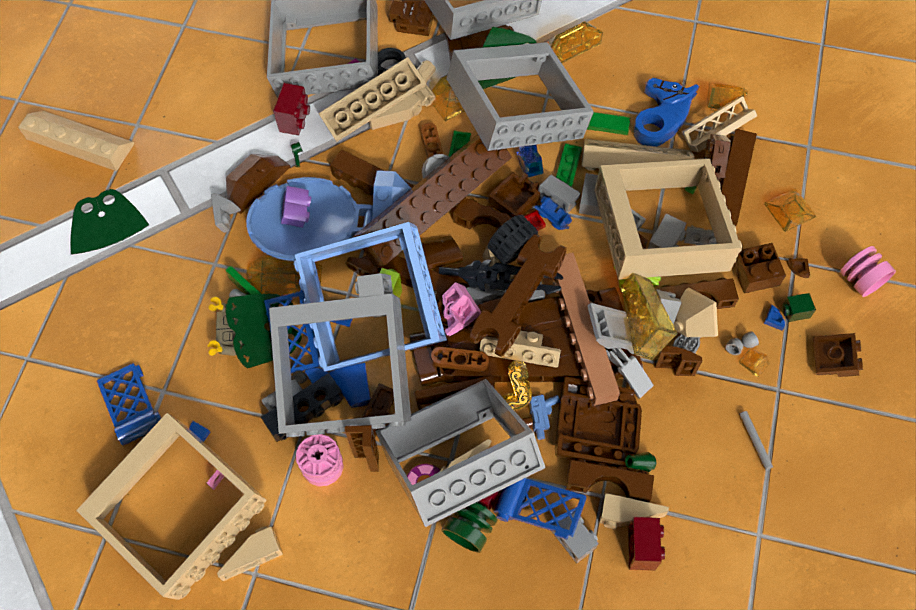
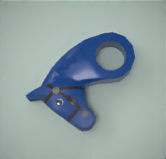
M657 78L649 79L646 82L644 92L647 96L654 98L659 106L641 111L636 117L634 137L641 145L657 147L671 139L684 124L690 110L691 101L697 95L696 91L699 86L695 84L685 88L677 82H669ZM653 124L658 126L660 131H647L643 126Z

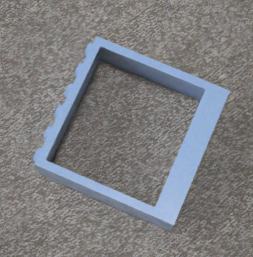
M407 222L295 254L296 260H294V265L300 274L299 285L305 294L304 304L324 302L315 262L399 238L401 248L404 250L426 339L404 344L405 351L447 340L416 225ZM330 321L309 324L311 329H314V344L319 349V364L324 371L337 370L390 355V348L340 361Z

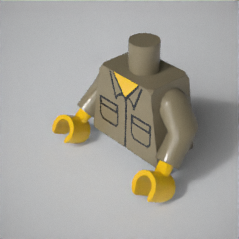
M212 297L210 301L214 302L216 306L210 304L208 308L211 311L219 309V312H217L216 341L212 340L207 345L214 349H210L208 353L211 356L217 352L221 355L235 356L236 353L233 347L235 332L227 323L226 304H221V300L218 297ZM233 317V320H235V325H236L238 319H235V318ZM239 341V343L241 344L240 348L242 349V347H243L245 344H243L241 341Z

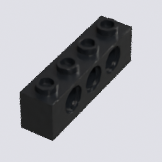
M330 373L293 396L295 425L306 424L313 418L322 416L325 410L331 406H337L344 399L342 390ZM320 395L326 396L321 401L316 400L317 397ZM303 406L309 407L305 412H300ZM277 407L261 416L262 421L276 442L288 438L286 433L279 434Z

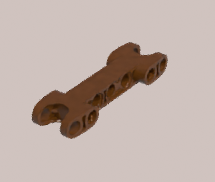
M534 234L519 253L517 264L522 265L518 274L494 311L484 309L480 313L472 328L469 341L477 344L486 336H494L498 339L495 354L500 357L505 355L521 331V325L515 322L544 276L554 279L562 266L567 247L560 245L552 252H543L539 249L542 236Z
M367 255L362 258L349 257L345 263L350 270L360 276L379 274L382 268L387 270L393 269L400 274L402 284L413 288L406 259L397 255L384 266L375 267ZM429 269L437 305L440 299L443 300L442 295L455 282L465 286V288L470 287L468 282L458 276L442 275Z

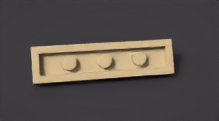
M740 96L687 128L682 134L689 149L700 152L706 148V141L710 139L711 134L726 136L757 117V113L754 109H748L744 97ZM740 102L743 110L738 114L733 113L735 105ZM723 112L728 113L726 121L723 123L719 122L720 115ZM711 121L713 122L712 129L708 132L704 131L705 124ZM694 130L699 131L697 139L692 141L689 133Z

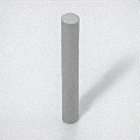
M748 412L740 413L739 415L765 470L773 468Z

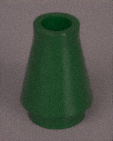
M650 452L628 455L625 459V464L628 468L647 472L654 470L657 463L655 456Z

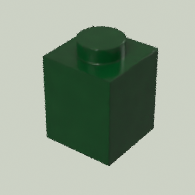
M810 293L789 296L782 305V313L787 317L788 322L809 319L816 311Z

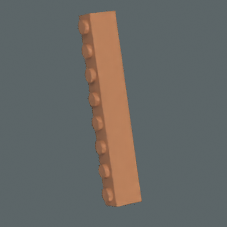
M568 253L565 255L562 266L558 271L563 276V279H554L553 286L561 287V290L555 293L559 294V307L565 313V326L570 328V342L572 345H575L577 350L575 351L577 363H581L582 379L588 385V388H586L589 400L592 399L594 406L616 401L620 394L606 349L596 341L587 306L590 304L574 253Z

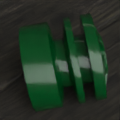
M475 502L454 513L459 519L448 517L441 530L444 535L458 545L470 551L480 553L487 541L482 532L491 533L493 530L491 526L496 525L498 518L486 507Z

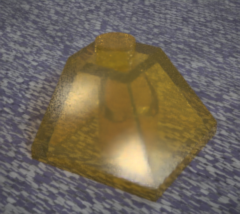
M447 75L441 77L431 90L435 95L432 105L443 120L447 121L465 112L448 83Z
M709 82L707 107L711 108L710 111L715 112L736 98L747 96L748 91L744 87Z
M796 188L764 203L784 232L816 217V214Z

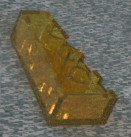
M632 273L621 285L633 351L634 355L653 360L678 333L651 280Z

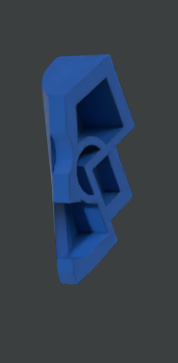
M365 363L329 372L342 390L343 396L351 408L368 406L371 399Z

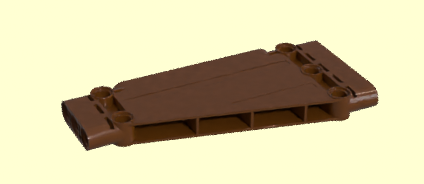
M615 287L599 291L586 290L588 298L593 304L624 311ZM556 296L527 303L520 314L519 323H517L521 325V331L542 334L541 346L561 350L558 367L488 356L489 364L485 371L476 372L452 369L453 372L447 374L444 371L450 368L436 367L431 361V353L435 348L446 347L480 351L481 341L477 344L470 342V334L460 330L451 336L445 333L446 341L412 349L421 386L443 381L446 383L463 382L492 375L495 382H514L511 377V367L515 364L521 366L520 372L522 376L520 379H523L525 382H563L565 377L583 380L581 376V363H577L575 357L576 347L570 342V328H566L564 323L565 313L559 307L558 299L560 297ZM443 325L444 332H445V329H448V325H447V326H444V325ZM425 331L409 334L411 342L426 339ZM621 348L628 358L633 355L643 368L639 354H631L627 349ZM439 354L437 357L439 361L444 358L443 354ZM449 354L448 362H451V354ZM457 355L454 358V361L458 364H462L466 360L462 355ZM478 358L477 365H481L482 358ZM610 361L612 369L616 370V373H614L616 381L624 377L618 371V367Z

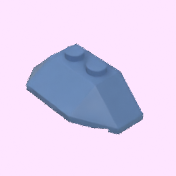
M377 171L372 220L411 189L395 171Z

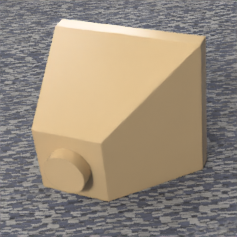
M687 288L680 299L682 303L674 321L673 329L686 337L718 336L716 302L691 288Z

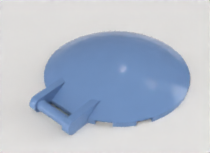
M315 177L295 178L287 180V183L280 186L276 184L264 191V195L261 198H256L247 214V230L252 242L264 253L275 258L294 261L296 260L295 254L354 238L356 233L372 221L373 205L356 204V201H354L347 189L334 185L330 180ZM287 186L309 190L308 196H311L310 207H307V212H310L308 223L305 222L303 228L281 224L284 192ZM359 216H365L363 227H357Z

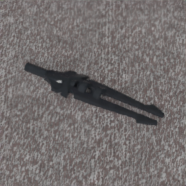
M475 260L471 265L460 267L459 269L439 267V274L458 276L468 282L471 288L475 289L478 287L479 290L485 292V284H488L490 289L507 290L512 283L510 281L511 275H517L521 267L502 263H495L490 267L491 260H485L482 263L480 260ZM557 273L554 279L562 280L563 276ZM539 284L536 290H543L546 294L560 291L561 287Z

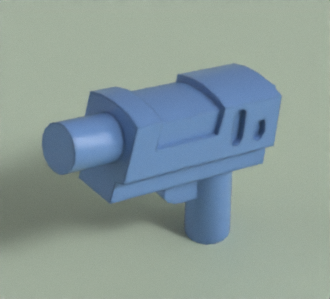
M544 395L529 397L528 405L530 414H532L533 431L536 432L538 440L545 439L544 430H549L550 428L548 415L552 412L551 406L560 403L558 395L546 400Z

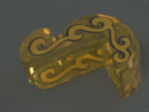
M513 361L508 367V374L515 393L503 395L502 398L514 411H519L530 403L532 387L529 381L526 380L529 376L526 364L522 361Z

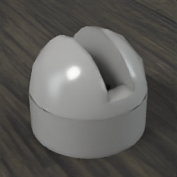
M752 331L744 334L741 342L746 348H753L759 345L758 338Z
M738 338L730 339L726 345L727 352L732 355H739L743 349V343Z

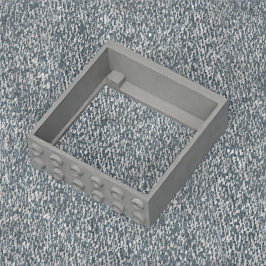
M271 0L267 79L277 98L284 83L303 86L306 94L310 95L358 89L378 76V6L376 0ZM367 20L366 62L285 72L287 30Z
M424 0L450 40L539 15L542 0H483L453 8L448 0Z
M548 42L453 51L447 81L488 151L583 139L594 111ZM539 75L561 111L500 118L478 81Z
M384 294L269 308L279 434L286 433V437L305 436V432L306 435L325 434V430H327V433L345 432V426L372 425V429L385 428V424L388 423L389 427L406 426V422L411 421L401 302L399 297L394 294ZM387 316L395 414L295 425L287 326Z
M486 379L412 413L411 421H407L406 426L389 427L387 425L385 428L375 431L389 465L425 527L545 468L534 432ZM492 418L510 436L509 439L414 485L411 484L399 464Z

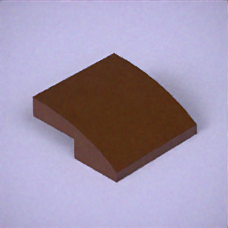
M451 236L421 242L428 270L463 262L462 252Z
M661 345L655 358V368H675V376H695L703 360L701 356L689 350Z

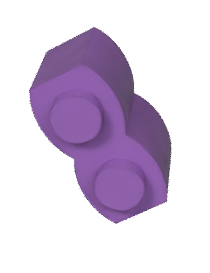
M291 186L286 187L281 224L303 228L305 222L308 223L310 212H307V207H310L311 196H308L309 190Z

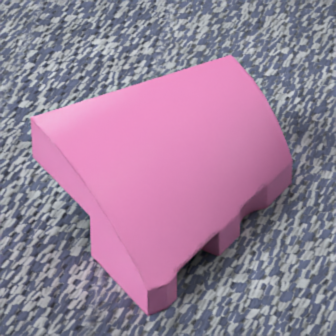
M455 282L442 295L445 306L444 318L447 319L448 329H445V333L449 336L465 328L481 313L465 286Z

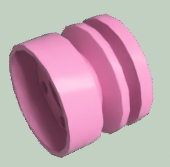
M870 246L854 255L841 269L843 276L849 275L847 277L849 282L859 279L854 288L862 297L876 291L896 273V270L888 261L877 264L882 255L880 253L875 254L877 249L874 246Z
M322 434L312 435L304 439L297 449L296 462L304 478L309 483L316 486H328L341 476L344 468L343 458L336 442L329 436Z

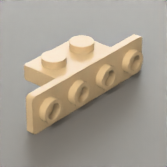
M520 331L514 344L502 357L495 354L497 338L484 337L480 344V351L488 356L551 367H558L561 352L560 349L541 346L542 334Z

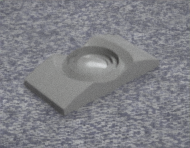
M593 303L587 305L595 338L600 345L607 349H627L631 354H655L658 352L648 317Z

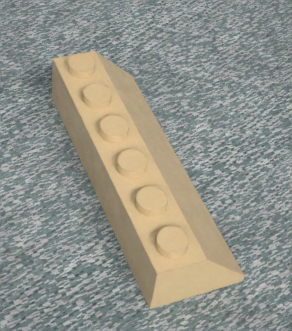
M407 57L318 114L336 142H338L427 84Z
M46 111L27 114L18 127L27 140L114 171L119 169L134 145L132 141Z
M585 139L582 166L587 170H596L601 165L694 160V155L691 150Z

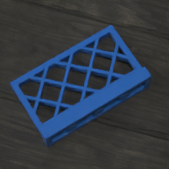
M300 290V292L265 300L270 330V304L279 302L284 306H288L291 300L297 297L300 299V304H304V291ZM303 324L301 329L291 326L299 332L293 341L288 338V341L291 342L289 353L294 345L303 350L297 360L290 356V359L295 361L291 368V374L320 367L319 349L314 344V329H311L309 324ZM302 333L308 336V343L304 348L296 343ZM305 352L312 355V364L304 365L300 362Z

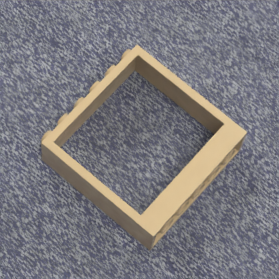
M710 159L600 166L594 192L618 280L731 271L739 252L742 250V243L738 240L736 226L732 223L731 212L727 209L725 196L722 195L720 182L716 178L715 168L712 166ZM697 186L717 244L643 249L626 191Z
M166 413L76 511L163 597L179 600L190 592V587L195 581H199L205 575V570L209 565L214 564L220 558V553L224 548L229 547L235 541V536L238 532L243 531L249 525V520L254 514H258L264 508V503L267 500L186 425ZM181 435L244 495L166 581L104 518Z

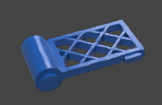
M134 363L97 380L114 424L115 433L123 446L147 435L162 418L159 412H154L140 378L144 376L139 365L135 366ZM133 371L134 375L131 381L123 380L125 374ZM110 381L115 382L112 390L105 389L104 384ZM120 383L128 385L124 393L116 392ZM132 387L140 388L137 397L129 395ZM114 395L122 397L118 406L111 404ZM126 399L134 400L130 409L123 407ZM139 402L145 403L147 405L146 409L140 412L135 411ZM120 411L127 412L126 418L118 422L117 417Z
M524 478L502 489L494 513L501 521L518 520L554 531L555 536L567 540L568 536H574L587 497L586 495ZM530 486L539 488L541 494L530 499L528 496ZM553 492L557 493L560 500L549 505L545 496ZM544 498L547 506L536 511L532 503ZM572 498L578 499V506L569 511L565 502ZM563 503L567 512L555 517L552 509ZM530 505L534 513L527 517L521 516L522 508ZM550 510L554 519L546 523L541 522L539 515ZM570 516L572 520L570 529L561 528L558 521Z

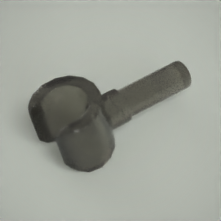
M297 370L291 376V380H296L298 384L308 380L305 373Z

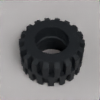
M522 214L514 216L494 233L487 248L502 264L512 263L518 258L527 241L534 234H538V230Z

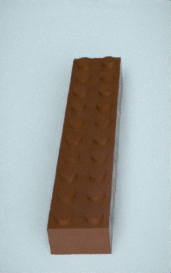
M477 134L356 233L354 237L407 222L417 226L420 236L512 158L507 148L488 151ZM399 238L362 248L375 267L386 265L402 251Z

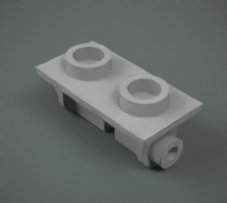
M693 225L691 227L687 226L685 243L694 245L717 244L713 230H704V228L694 227Z

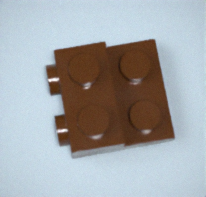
M855 333L813 336L817 376L838 374V377L859 376V370H863L862 358H858L857 352H861V341L856 340Z

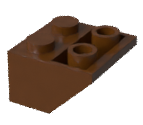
M773 243L742 249L736 258L738 279L744 294L780 286L786 277Z

